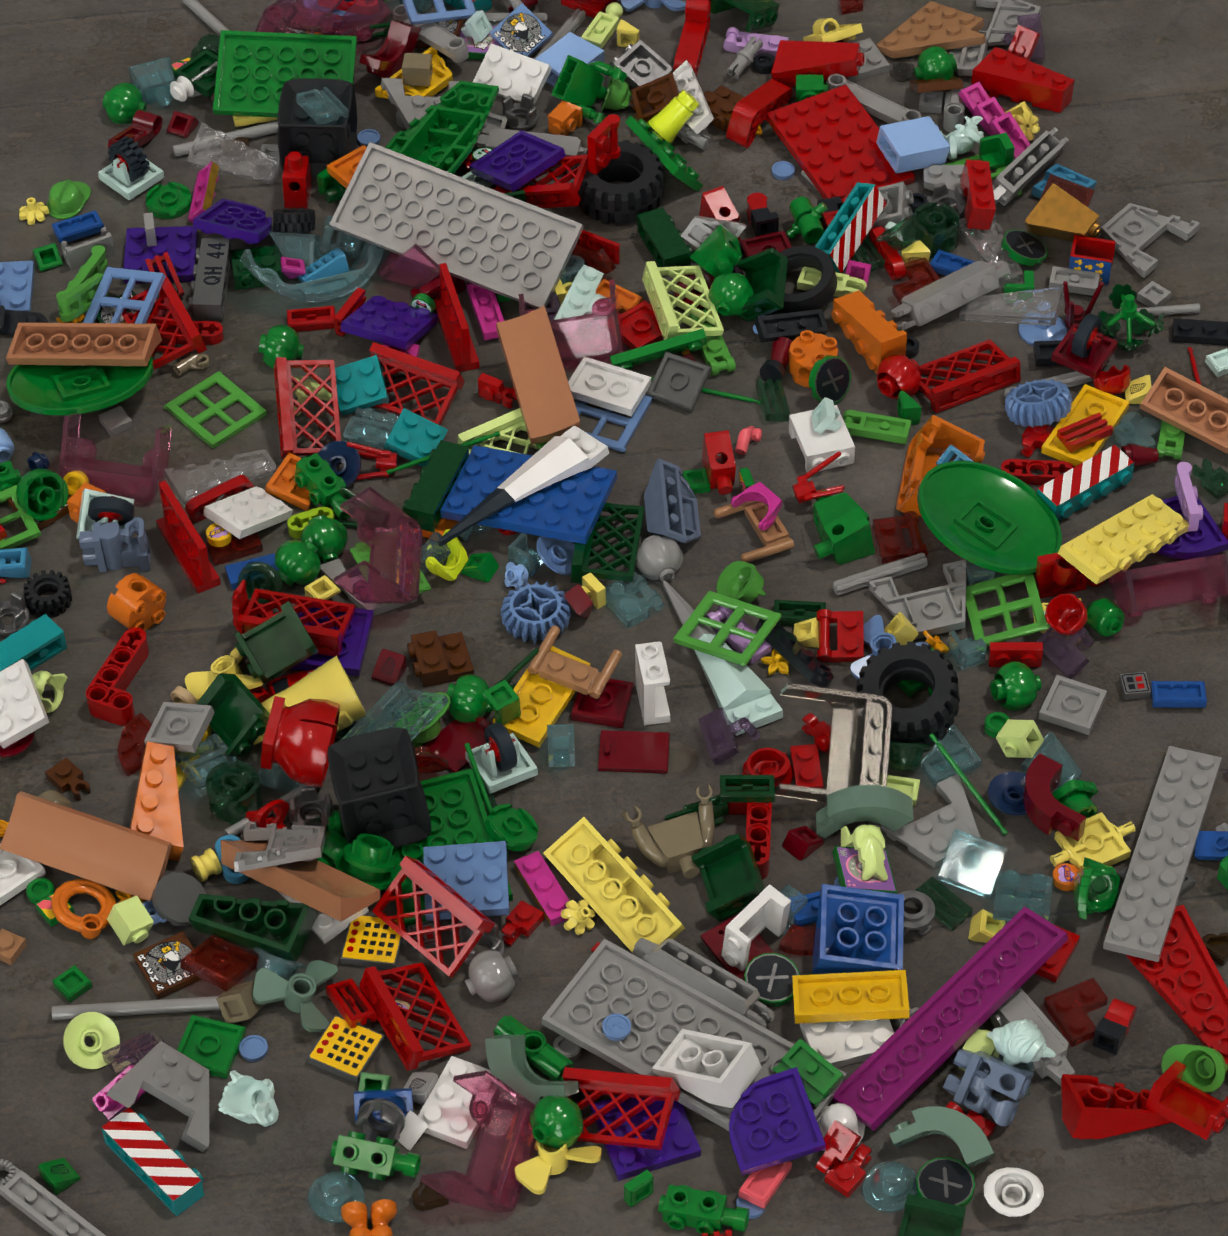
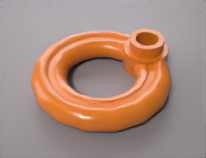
M74 879L64 882L55 890L51 899L52 912L56 919L68 929L81 932L82 936L86 939L96 938L100 935L102 929L110 924L107 918L116 904L115 897L107 887L87 879ZM88 894L99 901L101 909L97 914H86L80 917L70 911L68 900L73 895Z

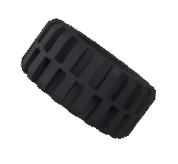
M623 140V142H618L621 150L620 157L611 159L608 165L602 168L596 175L588 172L587 168L578 191V195L581 198L579 202L581 210L587 215L590 214L592 219L596 221L599 219L602 223L608 225L609 223H615V225H622V223L634 224L638 214L657 209L663 197V164L655 153L653 154L652 150L648 147L644 148L640 143L635 142L634 144L630 143V140ZM612 181H628V182H630V183H626V184H611V183H608V182H612Z
M907 641V645H900V642L892 644V648L887 649L883 647L878 650L877 656L871 655L866 660L867 666H862L856 688L862 721L864 724H867L868 730L873 735L878 733L880 740L885 743L891 740L894 746L901 747L902 743H905L909 747H917L916 743L923 742L925 745L932 742L929 737L930 734L933 733L936 738H940L945 734L944 727L948 729L952 726L954 717L957 716L959 711L958 677L956 671L953 670V664L949 659H944L942 652L938 649L931 651V646L924 643L921 646H917L916 642ZM902 680L922 682L933 691V694L925 703L914 708H899L891 705L883 698L891 686Z

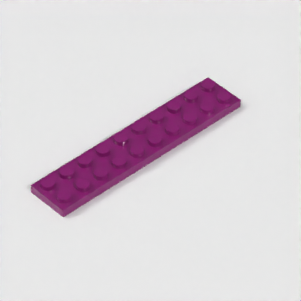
M1024 906L840 1085L832 1101L835 1104L843 1103L850 1106L855 1111L857 1119L874 1131L1068 940L1067 933Z

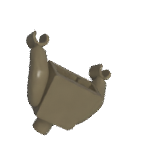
M709 784V792L705 796L699 794L698 785L695 788L696 795L701 799V802L698 804V815L695 811L648 826L646 829L644 824L639 822L642 813L638 807L633 806L635 811L633 819L629 818L627 811H623L622 816L624 820L632 824L630 830L639 850L653 864L661 868L665 867L669 873L682 870L684 877L688 879L694 878L699 874L700 870L693 863L691 857L699 853L701 849L711 847L715 833L713 805L709 801V798L712 796V788Z

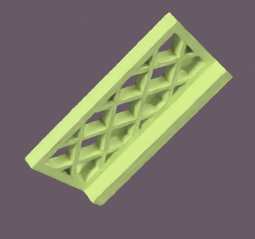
M655 261L646 262L642 281L664 340L703 328L706 336L723 335L724 329L715 305L709 299V289L700 265L657 267ZM695 274L696 279L693 281L684 275ZM662 276H670L674 279L670 282L662 278ZM680 281L688 287L684 289L676 284ZM695 289L701 292L702 295L699 297L690 291ZM672 290L680 295L676 298L668 294V292ZM686 297L694 303L689 305L682 301V299ZM701 305L707 308L708 311L705 313L696 307ZM678 306L684 309L685 312L681 314L674 310V308ZM690 314H693L699 317L700 319L698 321H695L689 318L688 316ZM707 321L715 327H706L702 324ZM683 322L692 328L681 329L680 324Z
M520 408L460 433L457 439V444L460 445L499 431L500 436L489 438L475 445L510 451L512 443L526 446L523 453L526 455L529 447L537 449L536 444H530L529 438L525 440L514 437L518 431L523 430L527 432ZM498 440L509 442L507 449L494 447L493 444ZM474 445L469 446V454Z

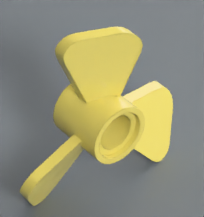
M236 647L231 651L230 655L216 659L211 665V671L191 672L185 677L187 690L193 694L197 702L219 673L235 674L249 690L262 686L263 682L258 677L254 679L253 676L242 673L238 664L243 657Z
M529 1123L521 1131V1141L537 1150L538 1156L518 1164L515 1167V1176L531 1192L541 1195L546 1190L550 1175H558L564 1172L568 1167V1160L596 1163L601 1160L602 1149L599 1146L567 1149V1144H564L560 1149L545 1147L544 1143H540L534 1138L532 1127Z

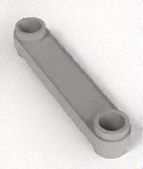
M404 4L395 7L393 10L394 21L399 20L410 24ZM434 22L414 25L421 28L418 39L448 56L453 62L460 63L468 58L469 50L463 38L457 37Z
M832 74L828 77V91L847 85L868 114L889 124L922 118L919 111L909 110L846 80L841 74Z

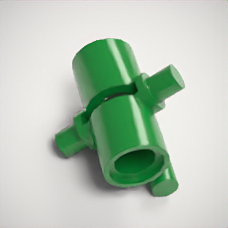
M798 197L789 206L795 222L792 224L793 227L787 231V234L791 239L800 234L806 243L816 244L825 232L819 219L828 208L823 202L815 207L812 206L807 197Z

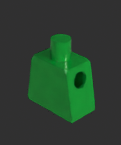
M720 224L690 258L716 278L725 273H732L733 267L741 260L742 253L738 238Z
M843 492L834 496L815 498L817 502L813 504V522L821 541H825L823 531L825 525L854 508L860 507L847 493ZM860 507L869 522V515Z
M860 507L854 508L825 525L823 528L825 541L813 545L819 560L831 555L838 565L875 554L870 523Z

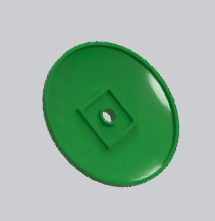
M151 356L147 366L15 365L7 377L6 387L10 399L19 407L30 412L45 415L88 413L115 405L142 389L152 376L154 369L153 359Z
M951 461L932 468L927 472L919 485L917 492L918 507L928 528L947 548L977 566L1005 574H1030L1036 572L1038 556L1058 553L1062 543L1061 528L1050 506L1029 485L1001 469L978 462Z

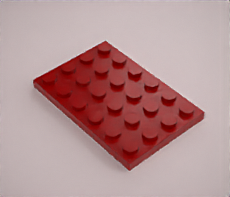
M847 85L834 88L766 114L767 122L823 199L840 196L844 203L857 182L876 184L878 188L904 182L905 185L914 182L915 175L912 171L895 173L876 144L879 127Z

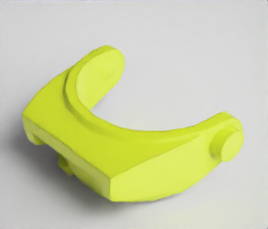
M446 529V530L444 531V533H443V536H444L450 529ZM457 537L447 543L448 558L445 566L440 564L434 557H427L425 561L428 570L432 574L448 581H454L468 561L466 550Z

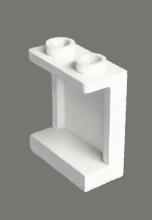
M813 410L789 415V434L791 439H797L805 458L806 472H809L838 451L841 452V456L820 471L854 463L855 445L841 414L836 420L841 421L842 426L837 431L826 429L822 434L813 429L811 414Z
M662 642L636 644L635 680L644 726L670 722V711L664 686L670 685V677Z
M769 884L726 926L721 954L724 960L730 966L737 967L740 971L745 970L751 941L762 930L767 928L778 937L786 930L791 900Z

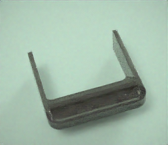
M787 683L781 689V696L828 702L832 707L826 789L780 783L775 787V796L827 802L829 794L843 788L857 785H880L887 787L892 705L886 697Z

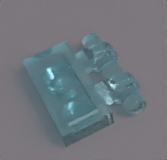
M357 408L355 416L351 417L343 432L344 440L385 449L383 447L399 417L395 413L388 412L384 414L376 412L373 408Z
M634 572L633 582L627 585L623 581L617 580L605 586L606 604L627 628L649 618L650 610L648 608L653 606L659 611L665 605L660 599V594L655 589H651L647 585V580ZM640 592L644 597L639 599L635 594Z

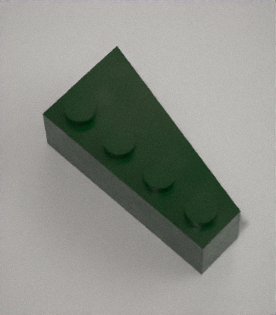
M199 894L188 919L195 931L296 964L318 914L314 908L306 904L289 903L287 900H277L275 902L262 901L260 898L236 899L234 896Z

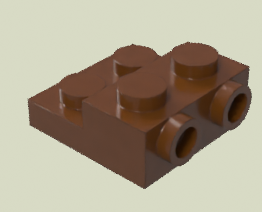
M673 72L631 90L633 99L630 100L633 111L637 113L634 115V118L638 121L642 118L648 123L675 96H678L680 92Z
M720 85L714 92L707 90L703 94L714 117L709 124L727 132L733 109L744 96Z
M434 630L411 635V643H407V649L410 659L415 658L413 663L414 674L416 678H421L423 687L457 681L459 677L464 675H474L473 665L462 632L438 636L437 631Z

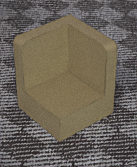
M405 53L402 65L403 84L430 86L433 74L432 54Z
M255 980L232 985L216 998L226 1023L231 1024L250 1019L264 1006V1004H256L252 999Z

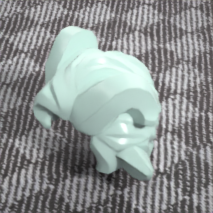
M965 116L966 123L964 125L956 124L955 128L957 130L950 132L948 135H944L940 130L950 145V152L947 158L950 160L956 159L957 154H964L973 149L976 142L980 144V139L984 138V132H978L976 125L983 119L981 116H974L971 119Z
M1032 1020L1012 1021L1005 1024L1004 1027L994 1028L992 1032L987 1033V1037L993 1040L996 1051L1003 1056V1062L1014 1066L1019 1063L1039 1061L1041 1058L1056 1056L1055 1052L1047 1047L1043 1034Z
M235 1070L231 1071L229 1074L232 1081L228 1082V1086L224 1088L223 1097L218 1103L219 1111L248 1124L258 1123L264 1127L273 1125L279 1116L274 1100L275 1090L273 1082L270 1079L255 1080L252 1076L241 1075Z

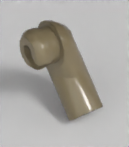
M192 353L173 366V370L178 376L189 369L203 370L209 366L210 358L204 353Z

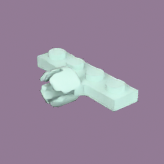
M584 264L581 265L553 320L551 328L573 337L583 318L599 326L607 324L615 303L603 295L596 294L604 273Z

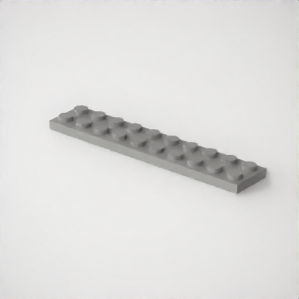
M1173 746L1168 747L1104 940L1103 949L1159 962L1196 846L1197 837L1201 830L1221 767L1222 757Z

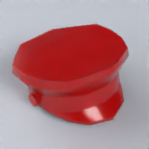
M760 748L754 751L743 764V775H774L775 794L786 792L794 778L787 754L774 748Z

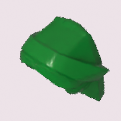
M1084 858V863L1080 866L1077 877L1074 879L1073 888L1078 917L1087 920V914L1106 912L1115 904L1118 898L1120 877L1112 866L1090 858Z

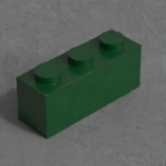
M663 207L637 215V233L658 267L691 266L690 256L693 254L690 245H686L684 238L681 237L682 232L676 229L672 216H668Z

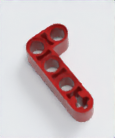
M686 0L685 23L674 60L673 72L687 60L697 77L710 28L711 0Z
M770 79L742 98L733 109L726 138L748 148L755 138L758 125L766 120V114L785 107L791 99L793 89L774 79Z
M134 627L124 632L86 689V699L91 716L119 726L129 725L135 720L133 698L130 693L126 692V689L149 655L147 636L143 629Z
M727 802L728 814L747 815L746 840L751 844L755 859H760L756 863L761 879L764 880L769 874L772 802Z

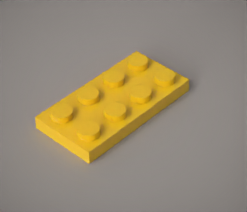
M1085 384L1072 402L1071 412L1067 414V417L1060 419L1043 444L1041 453L1060 461H1066L1075 467L1100 452L1109 437L1070 453L1057 438V430L1100 413L1102 420L1106 419L1108 422L1107 426L1111 425L1114 431L1128 411L1130 401Z
M554 646L550 649L552 652L590 666L589 662ZM526 669L513 689L520 698L521 716L503 726L509 734L514 733L517 738L540 748L576 691L541 678L539 674H531Z
M906 970L792 976L795 1024L910 1018Z

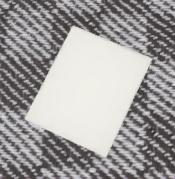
M410 1110L405 1117V1126L399 1134L398 1142L410 1151L429 1125Z

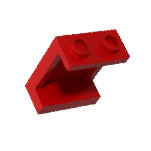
M1175 1061L1153 1083L1145 1107L1197 1136L1208 1140L1214 1132L1219 1133L1226 1120L1228 1121V1096L1222 1102L1181 1080L1186 1065Z

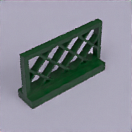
M605 503L602 512H609L612 515L606 518L599 516L586 544L575 542L571 567V583L582 584V577L590 572L597 579L633 582L644 506ZM627 514L638 515V517L630 521L624 516ZM619 520L623 525L614 528L610 523ZM604 527L608 533L600 536L596 531ZM629 529L634 535L625 538L621 533ZM613 537L620 541L613 546L607 542ZM601 544L606 550L597 553L592 549ZM627 547L631 551L630 553L623 556L618 552L620 549ZM612 554L617 560L611 563L604 560L605 557ZM596 562L602 566L600 569H588L590 565ZM623 564L629 569V572H620L615 568Z

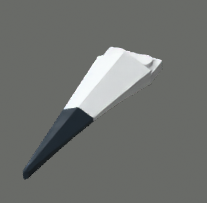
M572 426L560 437L554 436L438 540L439 546L445 545L509 505L549 485L592 468L609 454L608 446L576 426Z

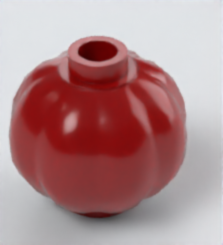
M893 355L882 360L877 371V385L881 393L897 400L900 391L906 392L910 397L915 395L921 381L919 364L914 359H909L904 355Z

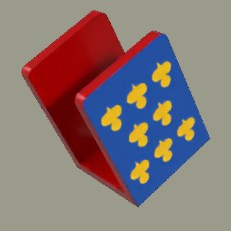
M1074 235L1069 269L1100 273L1099 283L1103 282L1108 285L1116 242Z

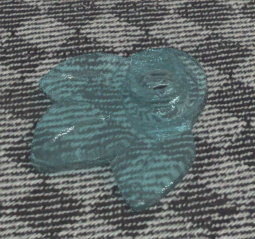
M1133 411L1121 418V424L1114 428L1113 435L1116 442L1120 445L1126 446L1130 443L1151 448L1156 446L1151 436L1159 431L1161 424L1153 418H1142L1139 412Z

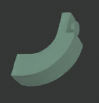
M857 785L840 789L827 796V806L816 812L817 835L825 839L842 827L858 821L875 822L895 832L914 820L912 798L901 791L880 785Z
M497 1035L485 1039L486 1056L490 1071L499 1087L514 1101L535 1108L536 1104L545 1096L557 1095L568 1098L570 1095L579 1093L578 1081H549L533 1072L526 1058L524 1035Z
M931 1106L913 1110L912 1114L915 1118V1123L911 1124L910 1121L902 1122L894 1127V1132L889 1133L896 1148L930 1134L947 1136L959 1146L969 1168L996 1157L982 1129L965 1114L946 1107Z

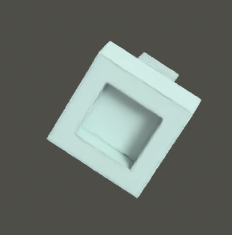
M483 10L476 11L467 20L465 27L461 31L465 37H472L474 42H480L493 28Z
M825 397L811 413L813 429L821 434L826 429L837 431L842 426L841 421L836 420L840 415V411L834 408L833 400Z

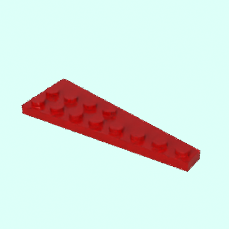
M1176 906L1159 962L1124 955L1203 1045L1216 1049L1222 1054L1225 1063L1228 1064V988L1185 906Z

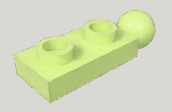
M612 2L607 5L605 13L599 11L581 38L602 49L618 27L623 14L622 6L617 2Z

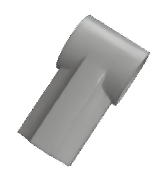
M951 89L945 94L943 128L947 132L957 130L955 128L956 124L964 125L965 104L958 95L960 89Z

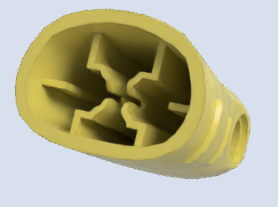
M337 655L289 688L274 695L285 698V706L288 707L307 699H325L340 704V715L336 733L367 716ZM274 696L261 703L269 713L271 712ZM265 733L259 736L253 744L256 745L262 742Z

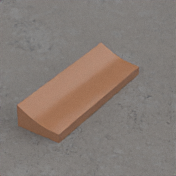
M545 305L520 317L497 322L496 330L530 444L548 442L554 436L560 437L572 426L580 428V418Z
M18 323L6 360L9 365L147 366L153 351L162 341L156 324Z
M1164 367L1143 399L1140 409L1228 454V399Z
M21 791L16 795L12 814L1 841L0 849L151 901L156 884L165 875L172 843Z
M221 840L222 864L234 869V859L237 852L265 851L269 840ZM318 860L298 861L240 872L340 922L380 900L379 889Z

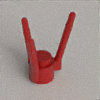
M352 442L346 443L348 447L358 449L357 451L361 457L376 459V469H380L378 472L358 475L355 481L376 477H389L386 470L397 468V453Z
M840 451L824 460L806 474L796 477L798 483L793 484L792 488L799 504L815 498L843 492L845 489L844 485L816 491L813 481H807L808 478L840 457Z

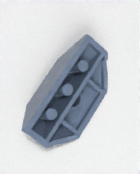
M658 458L644 493L647 531L654 535L672 538L676 542L681 543L697 540L701 537L697 498L689 483L682 476L681 468Z

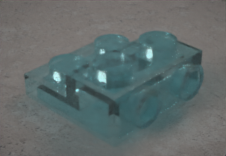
M1012 869L1005 872L998 871L993 919L1010 921L1025 906L1049 921L1053 877H1047L1042 873H1034L1033 875L1021 874Z

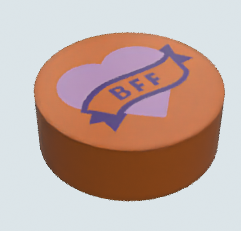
M1069 863L1057 865L1052 875L1054 886L1062 891H1072L1074 879L1077 877L1079 869Z

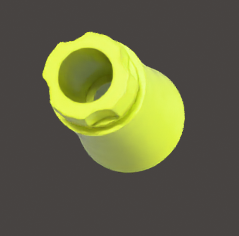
M683 89L677 97L675 96L648 123L661 137L672 143L700 103Z

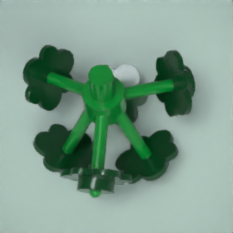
M1122 284L1114 285L1112 288L1113 292L1108 296L1109 300L1112 301V306L1115 309H1120L1116 314H1107L1105 311L1098 313V317L1102 319L1100 333L1111 339H1114V336L1121 327L1118 321L1121 318L1126 320L1127 339H1119L1117 345L1125 351L1136 350L1137 347L1144 344L1143 340L1132 338V331L1135 335H1140L1144 331L1150 330L1147 335L1150 337L1153 333L1158 334L1159 331H1162L1165 323L1161 320L1164 313H1161L1156 322H1154L1155 316L1152 313H1148L1146 309H1141L1140 312L1137 311V304L1134 302L1137 294L1132 290L1130 284H1125L1124 286Z

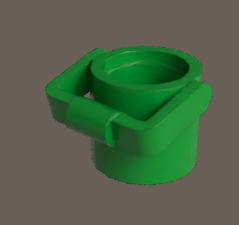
M1072 779L1052 793L1057 801L1082 814L1086 819L1096 815L1098 812L1097 806L1090 799L1098 793L1094 782Z

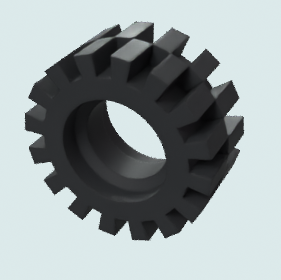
M284 208L273 211V231L301 233L316 230L314 209Z
M43 570L41 571L42 575H38L36 572L33 574L34 579L29 577L27 584L24 583L23 586L27 609H30V613L33 615L36 613L37 617L46 614L49 618L50 614H54V617L59 616L58 611L66 612V607L69 608L71 606L70 601H72L68 578L59 571L55 575L54 570H50L49 574H46V571ZM47 591L56 592L54 595L49 597L39 596L40 594Z

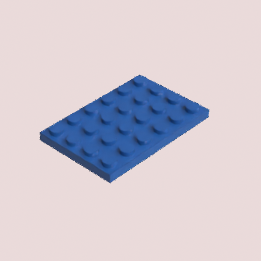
M474 445L440 510L441 518L456 521L463 519L533 455ZM593 466L509 505L477 525L586 544L617 480V470Z

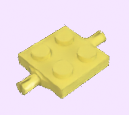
M1102 812L1086 819L1084 835L1079 841L1063 835L1060 831L1055 832L1054 839L1063 851L1051 855L1050 861L1054 867L1070 861L1080 870V866L1083 865L1084 858L1086 857L1112 866L1130 858L1131 850L1124 842L1123 837L1136 831L1135 826L1130 821L1116 827L1108 821Z

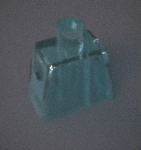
M170 57L128 67L130 83L140 90L145 103L148 105L158 103L160 106H167L171 103L173 96L170 93V83L175 81Z

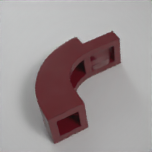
M392 20L387 38L381 49L375 54H361L359 63L367 65V72L382 78H390L402 69L404 54L413 52L421 28L403 21Z
M1039 753L1030 764L1026 773L1023 794L1025 811L1033 824L1045 834L1050 835L1056 829L1063 835L1079 841L1084 835L1086 817L1061 804L1052 795L1054 789L1061 782L1063 765Z

